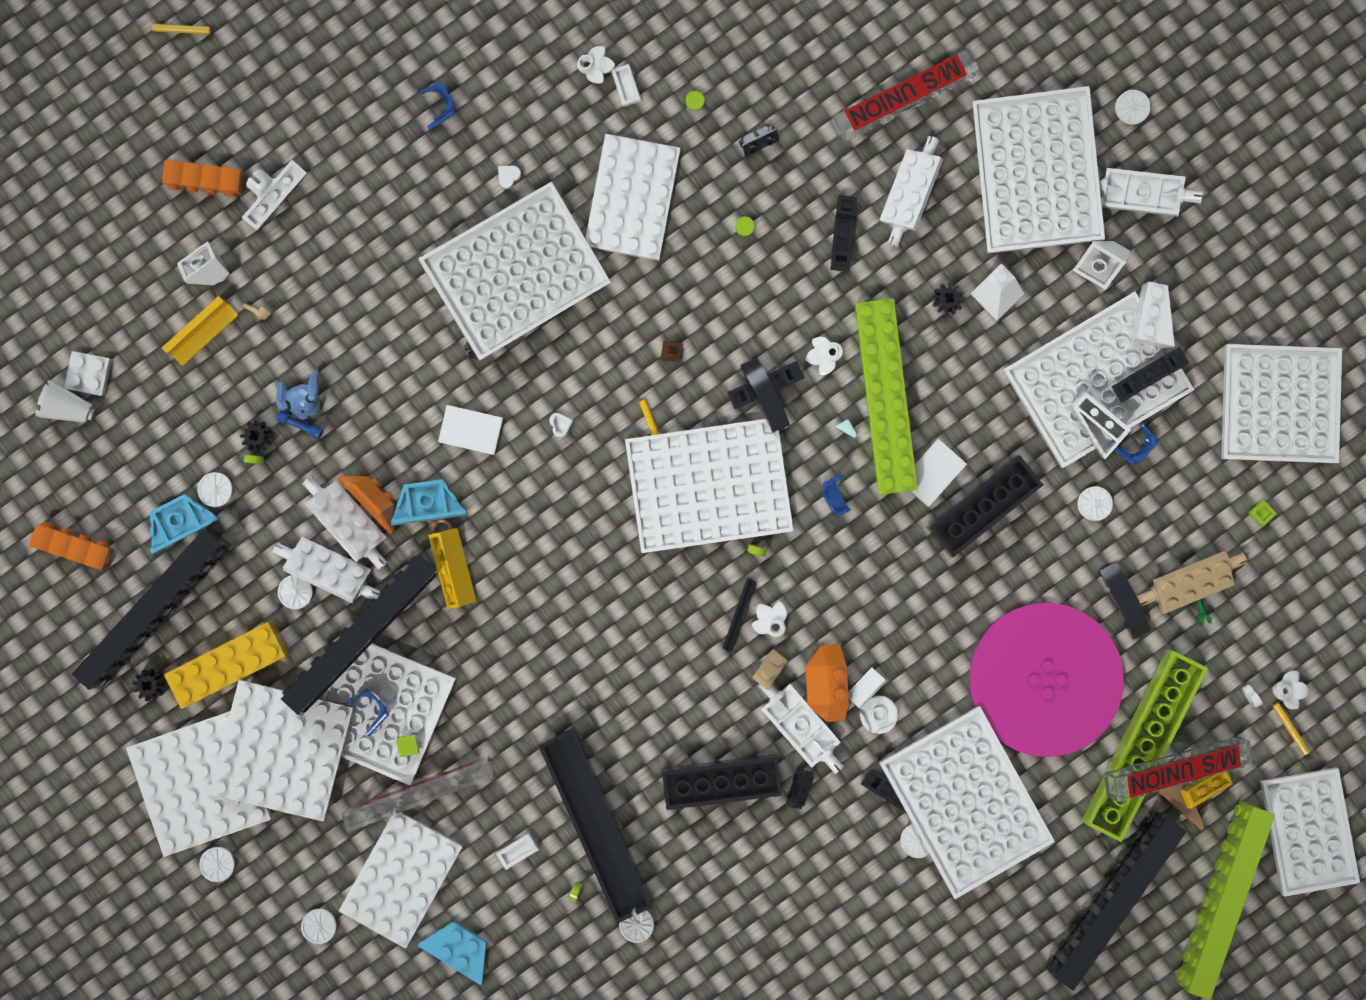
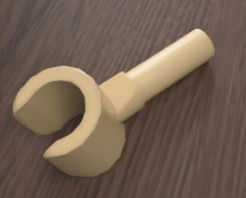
M246 303L243 304V308L253 312L262 320H265L270 315V312L263 306L257 310Z

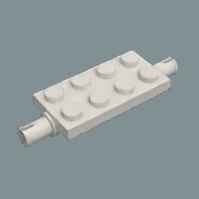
M931 136L927 137L923 152L908 149L905 152L880 217L882 223L889 224L893 228L887 244L894 247L895 245L898 248L903 233L908 229L914 231L917 229L943 162L940 156L934 155L939 140L935 137H932V139Z
M1107 168L1105 178L1099 180L1100 194H1102L1101 205L1103 208L1178 217L1183 201L1201 204L1203 191L1185 190L1186 177L1112 168Z
M312 476L309 477V480L306 479L303 482V486L313 495V498L307 501L305 505L355 562L365 557L369 558L378 570L384 567L388 562L377 551V546L387 537L341 485L334 481L328 487L322 489Z
M301 537L293 549L279 542L273 548V554L287 559L283 566V571L352 604L357 596L362 595L372 600L373 598L377 599L381 595L379 590L368 586L366 583L371 569L304 537Z
M789 683L781 691H778L773 684L768 689L759 685V688L770 698L769 702L761 710L811 767L819 761H824L834 774L838 773L839 771L834 764L840 770L844 765L833 755V749L841 742L807 705Z

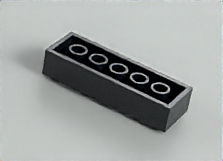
M1016 455L929 524L926 529L946 554L954 558L1044 484L1020 455Z
M776 754L662 768L666 810L782 796Z

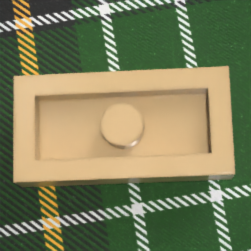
M772 649L752 678L765 689H768L787 663V660Z

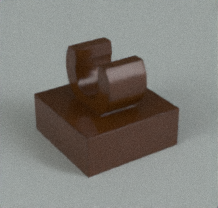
M663 340L661 360L679 363L682 343Z

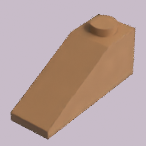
M1181 783L1156 790L1196 828L1201 831L1204 829L1197 808H1187L1180 791L1187 787L1186 784Z

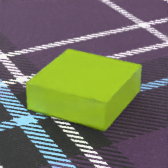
M1261 500L1248 512L1261 527H1264L1277 514L1265 500Z
M416 734L396 738L399 757L420 753Z

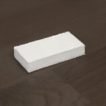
M627 64L613 69L611 72L623 107L641 102L630 65Z
M871 668L848 692V697L861 709L887 681Z
M529 832L498 851L496 855L507 870L538 851L539 847Z

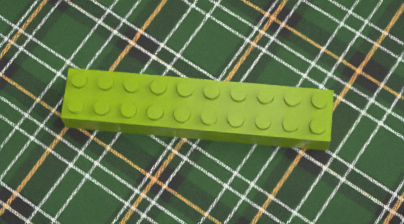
M894 298L855 303L878 495L915 491L918 489Z
M1166 649L1081 820L1082 822L1120 842L1123 841L1146 795L1142 794L1130 798L1127 776L1160 766L1208 670L1207 667L1175 651Z
M1239 801V804L1234 808L1233 821L1227 828L1228 835L1226 841L1221 845L1220 858L1215 862V872L1208 883L1209 890L1202 899V910L1196 917V927L1194 932L1190 934L1188 950H1185L1182 967L1178 969L1176 974V982L1188 993L1207 1000L1212 998L1275 818V814L1243 801Z

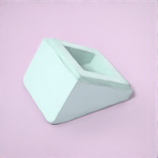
M848 419L834 427L851 438L857 437V433Z

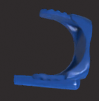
M437 83L419 91L421 95L428 92L438 93L447 103L446 112L434 118V121L427 126L429 130L455 115L454 102L443 83Z
M1141 423L1139 427L1145 434V443L1140 451L1129 454L1120 446L1114 449L1115 452L1132 465L1143 461L1158 444L1154 435Z
M841 474L823 482V497L830 510L836 515H843L851 511L836 485V481L843 478Z
M366 688L354 697L348 705L350 706L361 697H369L377 702L380 710L379 717L366 732L370 736L389 716L387 707Z

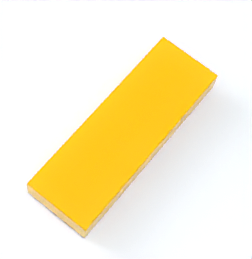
M1228 771L1203 777L1180 791L1187 808H1194L1233 785Z

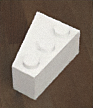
M1147 282L1142 285L1130 341L1164 349L1175 347L1168 285Z
M1082 392L1070 406L1103 459H1106L1131 431L1129 427L1086 392Z

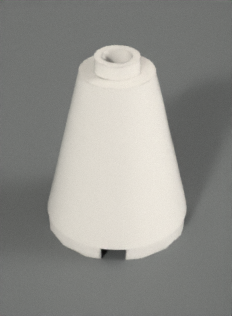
M48 380L49 385L45 384L40 394L37 405L41 407L40 411L36 410V416L86 423L87 420H92L95 412L92 409V404L57 383Z

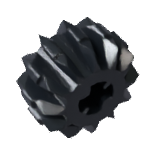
M948 283L947 288L945 284H941L940 289L936 288L934 290L937 295H933L931 299L937 302L933 303L932 306L940 307L937 310L938 313L944 310L945 316L948 315L949 311L954 315L956 314V309H962L959 303H964L965 299L959 298L964 293L963 291L957 292L959 289L958 285L952 289V283ZM949 295L951 297L950 302L946 303V297Z
M254 420L253 424L248 421V428H241L245 432V434L240 435V438H245L241 444L244 446L248 445L247 450L249 451L253 450V448L255 452H259L260 448L264 451L267 450L265 444L271 445L272 442L268 439L274 437L273 434H268L272 428L266 427V422L264 421L260 423L259 420ZM255 432L260 433L258 435V440L254 439V437L256 436Z
M154 668L149 669V671L145 669L141 671V674L135 676L138 681L132 683L134 686H137L133 692H140L138 695L139 699L144 697L147 702L151 698L155 701L158 700V695L162 696L165 694L162 689L167 688V685L163 684L166 678H160L161 671L155 673Z

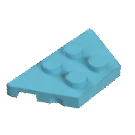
M443 479L404 484L391 520V525L466 516V511L458 503L454 494L450 492Z
M183 494L150 512L151 554H155L219 521V518L187 494Z
M453 921L418 944L423 950L479 985L482 984L487 944L485 939Z

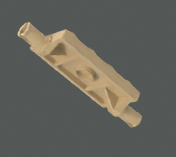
M1225 551L1154 579V587L1150 588V591L1136 597L1141 607L1154 601L1158 602L1160 611L1166 614L1234 586L1232 569L1246 565V556L1240 553L1229 558Z

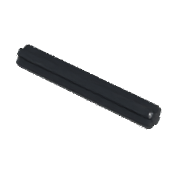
M750 578L746 579L723 644V649L728 652L733 651L756 585V581Z

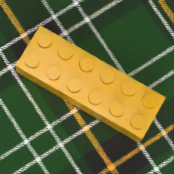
M270 621L164 674L180 708L183 709L291 654L275 622Z

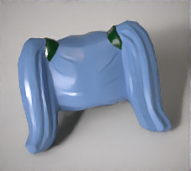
M314 370L310 374L308 385H298L290 390H287L283 382H277L275 384L277 388V406L281 410H290L296 417L303 420L307 419L308 416L318 414L320 411L318 397V378L320 377V372Z

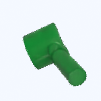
M1201 599L1197 600L1199 609L1197 621L1204 626L1203 619L1206 617L1207 622L1211 624L1212 618L1205 613Z

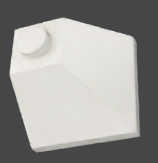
M208 241L177 263L184 281L188 284L215 285L218 282L224 281L230 274L226 265Z
M1093 241L1073 268V271L1106 290L1126 263L1130 250L1114 241Z
M1000 264L970 295L997 321L1024 295V292L1016 278Z

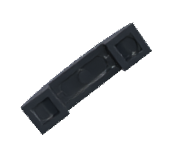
M838 195L830 270L850 272L857 197Z
M1178 347L1111 387L1122 403L1190 363L1181 347Z
M755 358L740 365L765 414L764 417L772 433L789 426L790 423L780 399L759 359Z
M798 361L767 374L776 392L805 378ZM749 383L727 392L735 410L757 401Z
M1115 562L1099 570L1106 587L1109 588L1125 620L1124 624L1131 638L1135 639L1150 632L1142 607L1118 564Z
M870 768L861 785L906 813L888 778Z

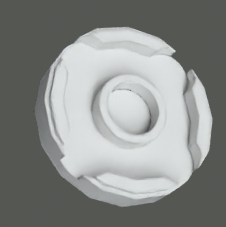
M875 695L860 709L859 716L861 723L867 730L872 733L883 734L894 728L898 719V711L891 699Z

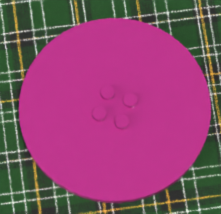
M1056 603L1025 605L1006 613L996 620L979 640L971 660L969 672V687L974 707H981L998 740L1019 752L1040 757L1067 755L1094 742L1114 719L1122 699L1124 686L1121 658L1113 640L1105 629L1087 614L1075 608Z

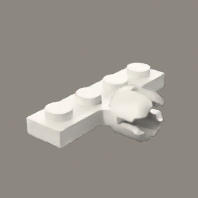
M293 160L289 162L276 178H271L263 170L258 169L253 175L261 182L258 184L251 177L247 180V187L258 198L242 218L255 230L258 231L307 175Z

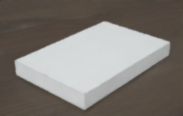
M447 405L438 442L495 455L503 418Z
M937 439L916 462L915 473L918 490L910 492L929 507L967 464L943 442Z

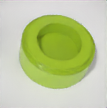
M691 91L687 94L686 106L689 110L699 111L703 108L705 99L701 92Z
M749 217L739 218L735 225L736 232L742 237L751 235L754 231L753 220Z
M244 455V462L264 464V457Z
M749 544L747 551L764 557L766 556L767 549Z
M579 882L574 883L569 896L570 901L575 903L578 901L583 884Z

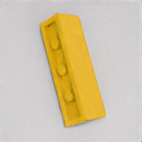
M218 296L168 341L162 349L167 354L172 355L181 366H184L239 315L224 298Z
M458 528L428 535L447 609L458 608L476 602Z

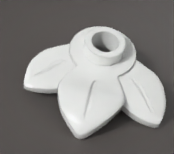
M603 46L593 47L588 55H582L577 62L579 71L586 74L587 79L596 84L603 83V74L609 73L615 67V63L604 56L605 47ZM586 63H590L588 67H584Z
M825 337L812 339L815 348L808 352L805 360L810 364L819 365L820 375H826L835 369L836 361L843 355V349L840 344L830 342ZM832 348L836 350V354L834 356L830 354V350Z
M780 601L773 608L764 604H758L756 614L759 620L751 624L753 629L759 634L768 633L773 637L783 635L786 628L784 620L787 616L784 605ZM774 624L779 625L778 631L772 629Z
M1299 671L1287 672L1284 674L1282 681L1276 683L1273 687L1274 696L1279 700H1283L1285 706L1289 709H1298L1299 699L1305 698L1309 693L1308 686L1303 682H1299Z

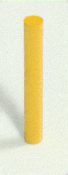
M152 24V31L211 34V27Z
M642 400L639 403L651 435H658L659 432L647 400Z
M1280 703L1272 705L1302 754H1309V748Z

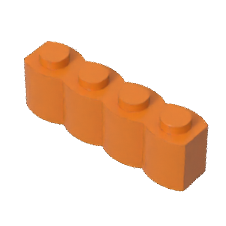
M165 160L162 183L170 190L179 191V188H186V191L192 193L204 190L209 195L224 193V196L235 198L236 195H242L244 172L241 169Z
M49 522L36 524L29 544L30 547L92 568L107 570L114 548L109 546L110 543L102 540L94 542L90 536L85 534L74 535L73 530L67 528L56 529L54 528L55 524Z

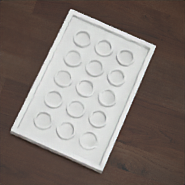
M605 134L585 238L590 248L651 260H660L680 154L679 147Z
M1335 767L1260 781L1265 810L1275 814L1270 829V836L1281 895L1285 897L1360 883L1339 768Z
M396 808L339 912L406 949L463 845Z

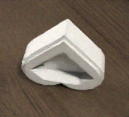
M498 166L499 184L504 189L512 188L514 182L518 181L521 177L520 169L516 166Z
M560 413L552 414L549 419L550 424L553 426L554 435L559 438L566 436L573 423L572 419Z
M1249 684L1242 688L1251 706L1257 708L1263 704L1260 697Z

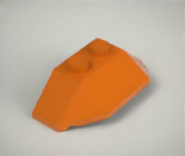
M339 476L337 478L389 534L396 532V525H391V520L397 506L394 502L395 498L389 491L385 493L380 488L382 484L375 477L373 479L367 476Z
M840 644L820 645L805 666L807 705L825 722L845 721L849 705L845 658Z

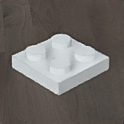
M72 351L64 388L105 396L112 359Z

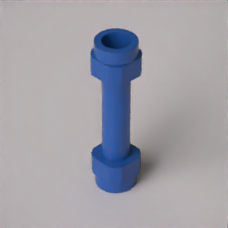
M282 410L278 413L276 421L285 425L290 424L308 432L309 436L320 439L323 433L322 428L316 425H308L290 417L291 414Z

